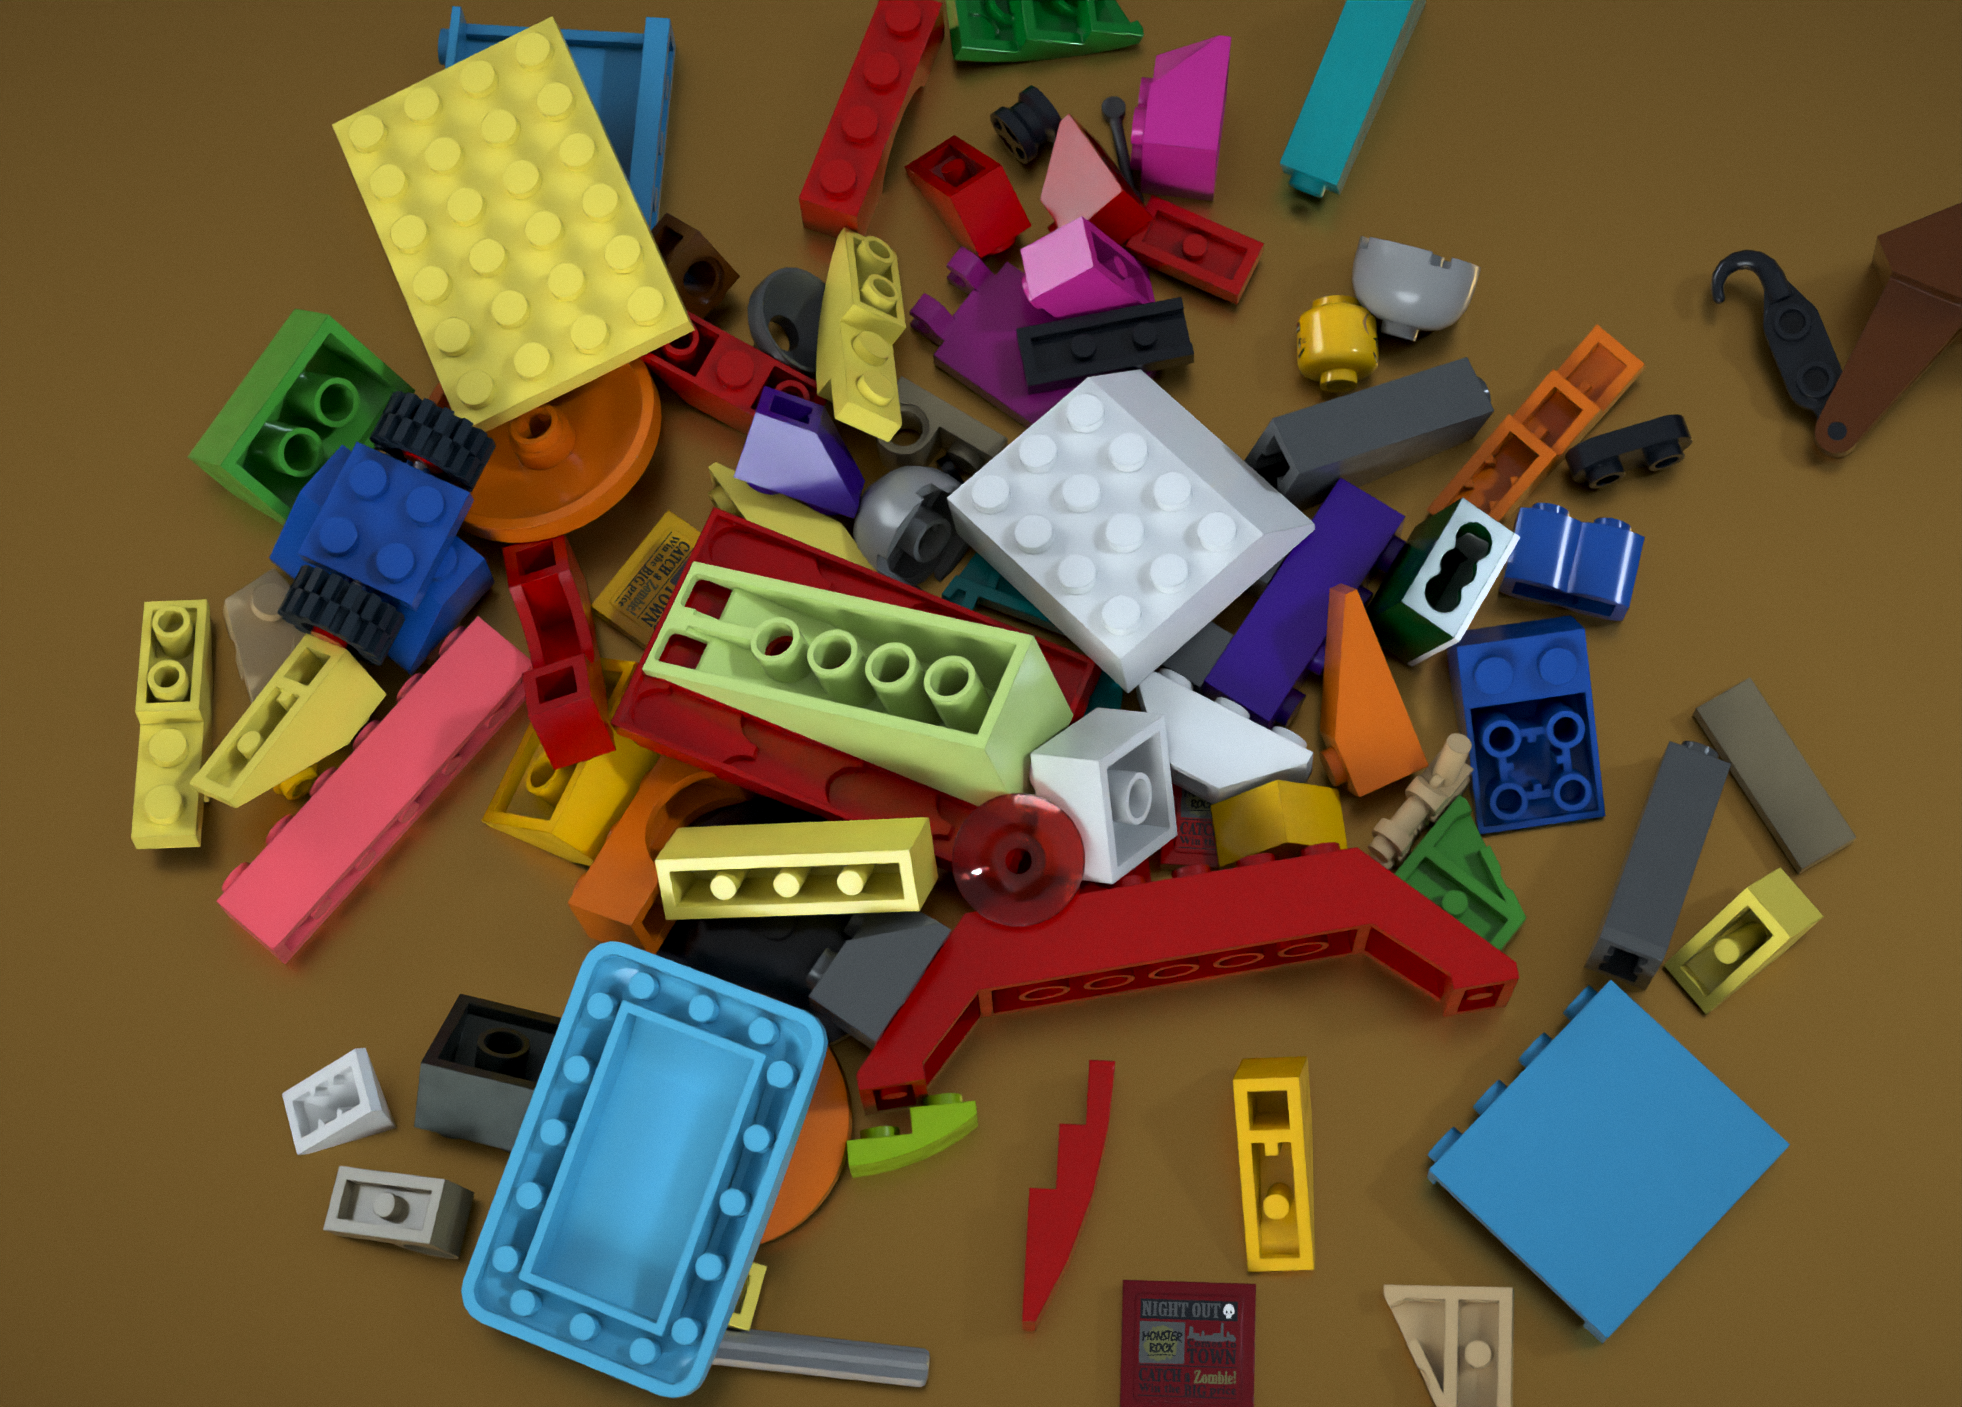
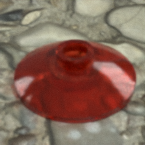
M1012 793L986 801L966 818L955 838L952 852V868L959 891L967 903L980 915L1006 926H1030L1054 917L1074 898L1084 874L1085 851L1076 825L1060 807L1036 795ZM1013 850H1024L1030 855L1032 864L1027 872L1015 874L1007 868L1006 858Z

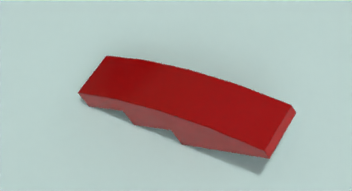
M1089 1060L1086 1125L1059 1123L1056 1189L1029 1188L1022 1312L1023 1330L1036 1331L1070 1267L1092 1208L1108 1141L1116 1061Z

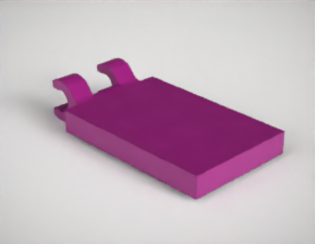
M961 246L946 265V268L951 271L947 276V280L959 290L969 294V296L952 316L941 303L924 293L909 311V314L914 317L910 326L916 332L940 346L933 355V361L936 366L1028 429L1077 386L1029 395L1017 342L1016 329L1058 320L1044 309H1036L1029 302L1021 282L1025 273L1009 262H1006L997 275H995L980 258ZM1157 370L1145 372V374L1153 379L1157 374Z

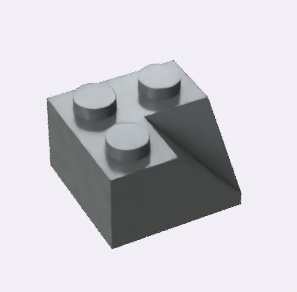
M920 911L854 913L843 931L853 939L847 940L838 954L827 948L805 980L808 982L806 987L812 990L809 995L810 1008L872 1050L935 956L950 937L951 929Z

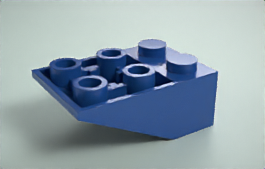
M1569 615L1466 630L1460 642L1447 648V657L1459 734L1466 736L1472 744L1465 763L1474 769L1469 775V791L1475 824L1479 833L1487 834L1606 816L1585 628Z

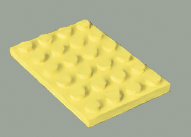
M553 16L332 124L451 410L454 411L455 416L471 421L473 423L472 427L487 432L695 331L561 29Z

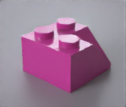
M1218 35L1156 55L1153 78H1141L1138 107L1134 109L1130 162V170L1141 171L1140 193L1213 201L1228 88L1231 36Z

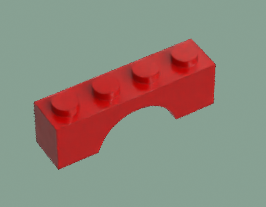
M934 0L878 1L799 196L804 228L837 238L845 227L865 236L882 194L888 158L902 116L916 90L920 87H925L944 40L943 3Z
M563 534L541 541L517 543L504 547L503 555L508 587L522 624L532 663V670L522 673L528 717L553 769L557 770L616 751L588 586L566 535Z

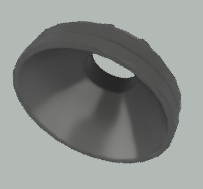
M785 267L768 275L755 287L750 296L748 325L754 342L753 346L812 379L816 377L818 328L826 284L808 271ZM769 322L777 323L786 332L789 339L788 351L779 348L769 332Z

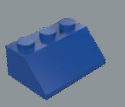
M343 444L300 490L269 557L272 563L293 580L301 566L310 565L313 568L316 567L303 561L298 555V551L351 453ZM455 536L416 612L379 596L382 598V602L391 604L396 608V611L404 615L405 621L387 656L411 676L444 637L456 627L495 583L485 558L459 537Z

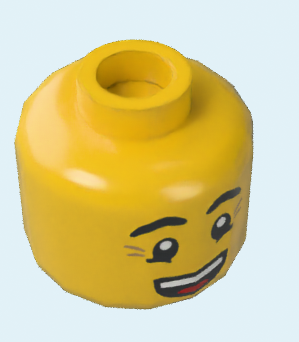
M1344 295L1319 298L1313 301L1311 309L1305 311L1298 319L1296 325L1298 367L1305 377L1320 382L1322 390L1335 393L1354 390L1357 388V381L1370 376L1378 367L1377 321L1372 313L1365 307L1360 306L1357 298Z

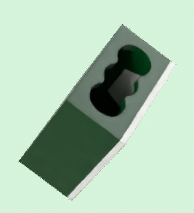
M1463 497L1415 526L1406 541L1407 545L1384 578L1366 609L1379 644L1412 667L1460 642L1520 537Z

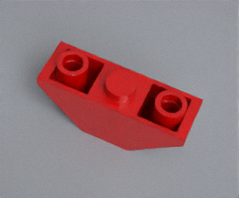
M689 311L687 313L695 331L639 357L688 404L743 434H748L764 386L825 406L828 402L827 399L817 395L816 381Z

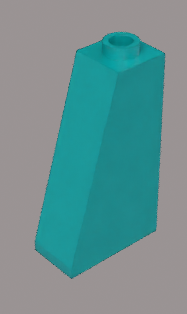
M1426 0L1346 1L1280 161L1283 173L1291 175L1288 183L1290 186L1319 198L1323 197L1325 190L1341 194L1422 14Z

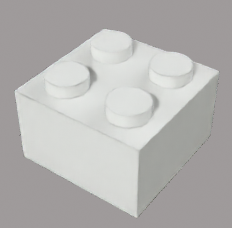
M1097 707L1030 753L1029 777L1030 783L1035 789L1039 822L1037 842L1042 850L1045 876L1114 884L1178 835L1165 714Z

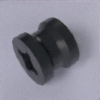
M1032 85L1019 93L1018 102L1012 107L1002 106L990 114L992 126L1002 143L1016 159L1024 164L1037 156L1038 147L1046 141L1055 142L1059 123L1062 120L1048 98Z

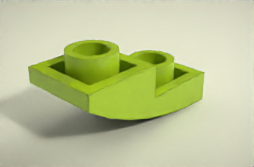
M958 1093L930 1095L923 1098V1106L910 1107L912 1134L900 1135L899 1127L878 1126L861 1130V1139L846 1140L848 1164L852 1178L899 1169L922 1161L953 1145L979 1126L976 1101L963 1102L962 1095Z

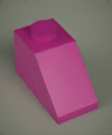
M1083 216L1020 249L1025 270V276L1022 277L1021 282L1026 297L1036 309H1044L1057 320L1155 302L1148 268Z

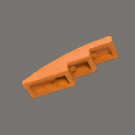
M1596 325L1557 371L1552 369L1513 416L1507 415L1426 510L1435 515L1463 497L1503 524L1565 459V454L1579 444L1646 369V365L1599 325Z

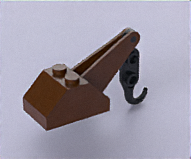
M1962 202L1877 236L1872 263L1884 291L1843 371L1818 310L1787 280L1784 271L1775 259L1761 251L1746 249L1731 253L1721 260L1713 271L1710 289L1713 301L1717 304L1725 301L1724 286L1727 278L1732 273L1746 269L1753 271L1758 276L1764 289L1763 330L1789 396L1794 403L1803 409L1812 411L1817 417L1814 442L1822 454L1832 458H1840L1851 453L1863 437L1962 332Z

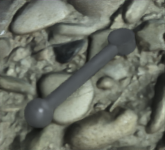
M1111 96L1102 103V117L1111 125L1119 169L1144 204V198L1136 190L1133 172L1130 170V158L1122 123L1125 117L1126 105L1121 98Z

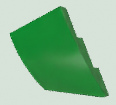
M945 0L954 60L1020 62L1083 56L1135 45L1144 36L1143 27L1139 21L1136 20L1131 23L1116 0Z

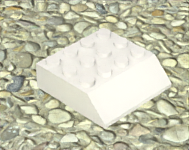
M1141 369L1086 378L947 497L957 534L1127 693L1131 692L1315 530V524Z

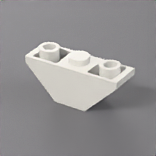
M1161 668L1158 673L1153 671L1136 686L1137 698L1142 712L1165 714L1172 783L1211 804L1218 803L1277 779L1306 783L1310 777L1313 766V752L1306 749L1307 743L1296 733L1280 726H1274L1272 730H1269L1249 720L1250 714L1239 704L1223 697H1217L1214 702L1192 691L1194 687L1189 680L1166 668Z

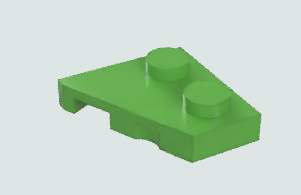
M1459 794L1394 874L1502 952L1523 926L1527 917L1513 890L1506 886L1501 876V866L1490 845L1486 847L1471 817L1472 809L1468 801Z

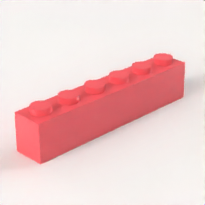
M479 616L467 628L460 626L445 639L439 649V656L441 657L424 675L416 673L406 681L396 696L397 705L381 722L378 719L373 720L362 729L353 743V753L338 769L330 767L324 771L312 785L309 792L311 797L295 816L288 814L280 819L268 833L265 849L251 864L244 862L237 866L222 885V892L224 893L216 902L231 919L282 963L286 964L526 700L522 673L532 670L531 659Z

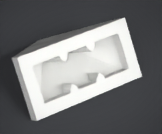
M357 1048L282 1093L297 1155L310 1154L397 1128L366 1048Z

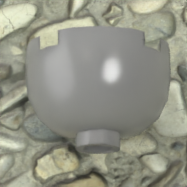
M1360 236L1353 262L1351 280L1355 298L1359 301L1360 306L1365 307L1375 318L1383 320L1380 328L1381 333L1416 341L1419 330L1441 331L1455 324L1464 314L1475 293L1481 267L1453 257L1451 262L1445 261L1444 257L1421 248L1374 237Z
M903 466L883 475L871 484L860 498L852 533L858 549L878 573L920 590L923 589L917 586V584L924 582L933 572L938 581L943 580L956 567L969 547V544L956 532L947 497L962 484L950 475L932 467Z

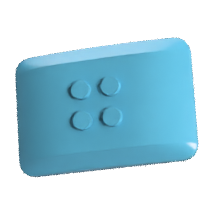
M610 941L599 944L587 954L579 970L463 1279L461 1290L463 1305L470 1316L485 1325L660 1396L680 1398L688 1396L700 1388L716 1356L760 1245L824 1063L828 1039L826 1029L820 1020L805 1010L625 943Z

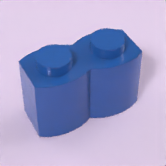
M1535 503L1532 508L1520 507L1512 530L1520 539L1504 565L1499 592L1533 603L1561 606L1580 614L1606 620L1623 621L1630 606L1645 537L1632 532L1631 526L1626 522L1614 518H1597L1594 520V523L1581 522L1569 517L1570 513L1567 509L1551 503Z

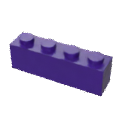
M1340 477L1311 520L1315 524V530L1291 550L1204 680L1203 696L1214 702L1217 697H1223L1239 704L1250 714L1249 720L1269 730H1272L1277 723L1286 728L1292 722L1306 698V695L1300 692L1299 689L1311 671L1318 676L1324 673L1330 588L1340 583L1356 588L1366 610L1374 595L1372 591L1367 589L1378 570L1388 574L1407 545V542L1400 538L1405 516Z

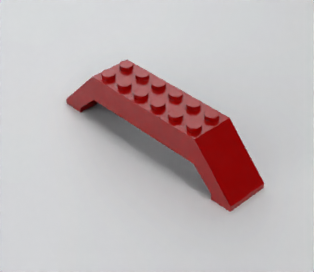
M1336 842L1311 845L1301 850V857L1277 861L1275 855L1271 853L1254 854L1237 860L1236 868L1212 872L1207 864L1189 865L1172 871V878L1147 883L1145 876L1142 875L1124 876L1114 884L1107 883V889L1087 893H1081L1080 887L1077 886L1059 887L1042 893V900L1022 904H1016L1015 898L1012 897L993 898L977 904V911L965 913L958 922L950 937L935 956L920 981L856 1073L858 1089L865 1116L923 1106V1098L928 1096L927 1088L979 1020L985 1017L1364 953L1440 1003L1443 1018L1506 1007L1519 980L1517 964L1506 954L1358 847L1340 850V845Z

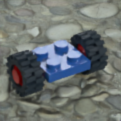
M402 391L393 392L369 438L371 442L375 443L374 446L378 450L386 452V454L356 442L298 551V555L303 561L316 567L313 568L310 565L301 566L277 613L286 622L295 625L294 627L299 631L347 649L356 660L360 661L361 659L367 664L381 666L405 618L401 612L396 611L394 606L382 602V598L379 596L414 612L417 611L474 502L470 492L473 491L496 447L494 440L487 437L488 434L482 429L472 427L473 423L471 421L455 416L454 411L446 407L442 409L436 406L434 401L427 398L421 400L416 394L409 392L407 394Z

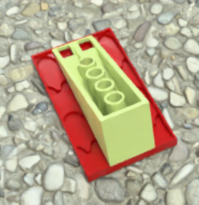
M713 507L610 724L618 735L633 740L643 748L714 773L720 780L821 816L828 821L929 817L937 867L1008 893L1019 868V862L1023 859L1038 823L1035 789L1032 787L1029 777L1030 753L1083 717L1089 704V698L1095 690L1102 670L1092 659L1085 655Z

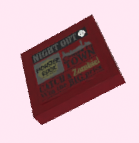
M1123 1280L1120 1407H1254L1256 1284Z

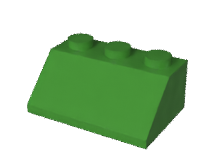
M295 308L188 455V458L231 494L284 526L300 490L343 444L352 451L356 442H359L374 449L375 443L371 442L369 438L393 392L402 391L405 394L407 392L413 394L416 390L329 314Z

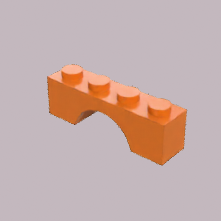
M661 754L654 767L643 776L637 794L621 819L610 828L606 843L589 870L581 875L576 882L573 895L567 903L587 935L603 943L610 941L621 942L656 955L677 921L665 919L655 865L656 857L677 828L687 827L695 819L711 810L749 801L756 792L720 780L714 773Z

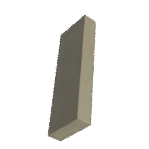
M1750 677L1695 709L1694 717L1723 761L1731 763L1730 772L1798 875L1854 842L1856 839L1855 834Z

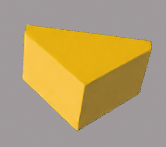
M1277 779L1210 806L1219 870L1236 868L1237 860L1254 854L1271 853L1275 855L1276 861L1301 857L1302 849L1320 843L1336 842L1339 843L1340 850L1348 849L1339 789Z

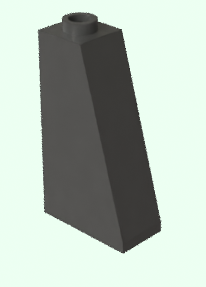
M1465 357L1272 418L1244 461L1302 512L1323 503L1340 477L1359 488L1473 439L1494 412L1491 405L1490 392L1485 382L1480 377H1477L1468 358Z
M1669 741L1652 781L1586 960L1585 968L1646 990L1661 966L1731 763L1718 759L1719 754L1714 749L1694 741H1683L1681 745Z

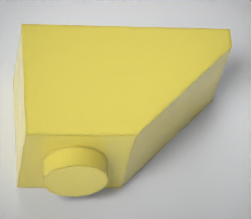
M1779 867L1746 887L1673 955L1664 966L1707 1015L1780 957L1824 916L1782 868Z

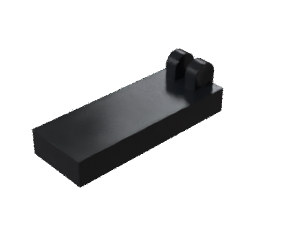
M1182 297L1016 329L1017 342L1029 395L1077 386L1091 376L1138 369L1145 373L1194 363V351L1192 343H1190Z

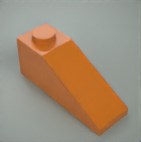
M1340 583L1331 587L1329 591L1320 733L1327 749L1320 751L1319 756L1322 766L1334 787L1342 784L1343 789L1357 797H1362L1429 765L1358 590Z

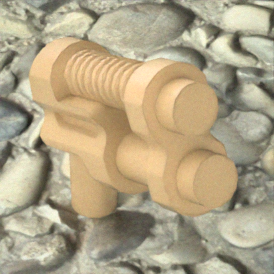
M1459 733L1449 735L1443 749L1423 773L1416 776L1405 790V795L1408 799L1390 820L1382 818L1373 828L1372 835L1374 840L1368 846L1372 853L1370 857L1389 871L1394 866L1399 868L1412 853L1410 846L1414 844V840L1418 839L1422 831L1426 830V826L1430 825V821L1435 824L1459 794L1462 796L1468 789L1470 783L1469 775L1474 769L1465 763L1472 748L1471 741L1466 736Z

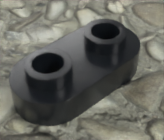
M1679 414L1667 415L1587 439L1571 448L1565 454V459L1575 482H1588L1590 488L1596 489L1616 483L1629 470L1648 465L1649 470L1658 471L1679 463L1685 458L1683 451L1692 444L1693 439L1684 416Z

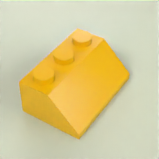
M600 658L611 720L638 666L637 662ZM530 722L481 821L494 829L567 861L591 866L606 843L610 828L621 819L637 794L643 776L654 767L661 754L643 748L633 740L618 735L612 727L616 751L554 770Z

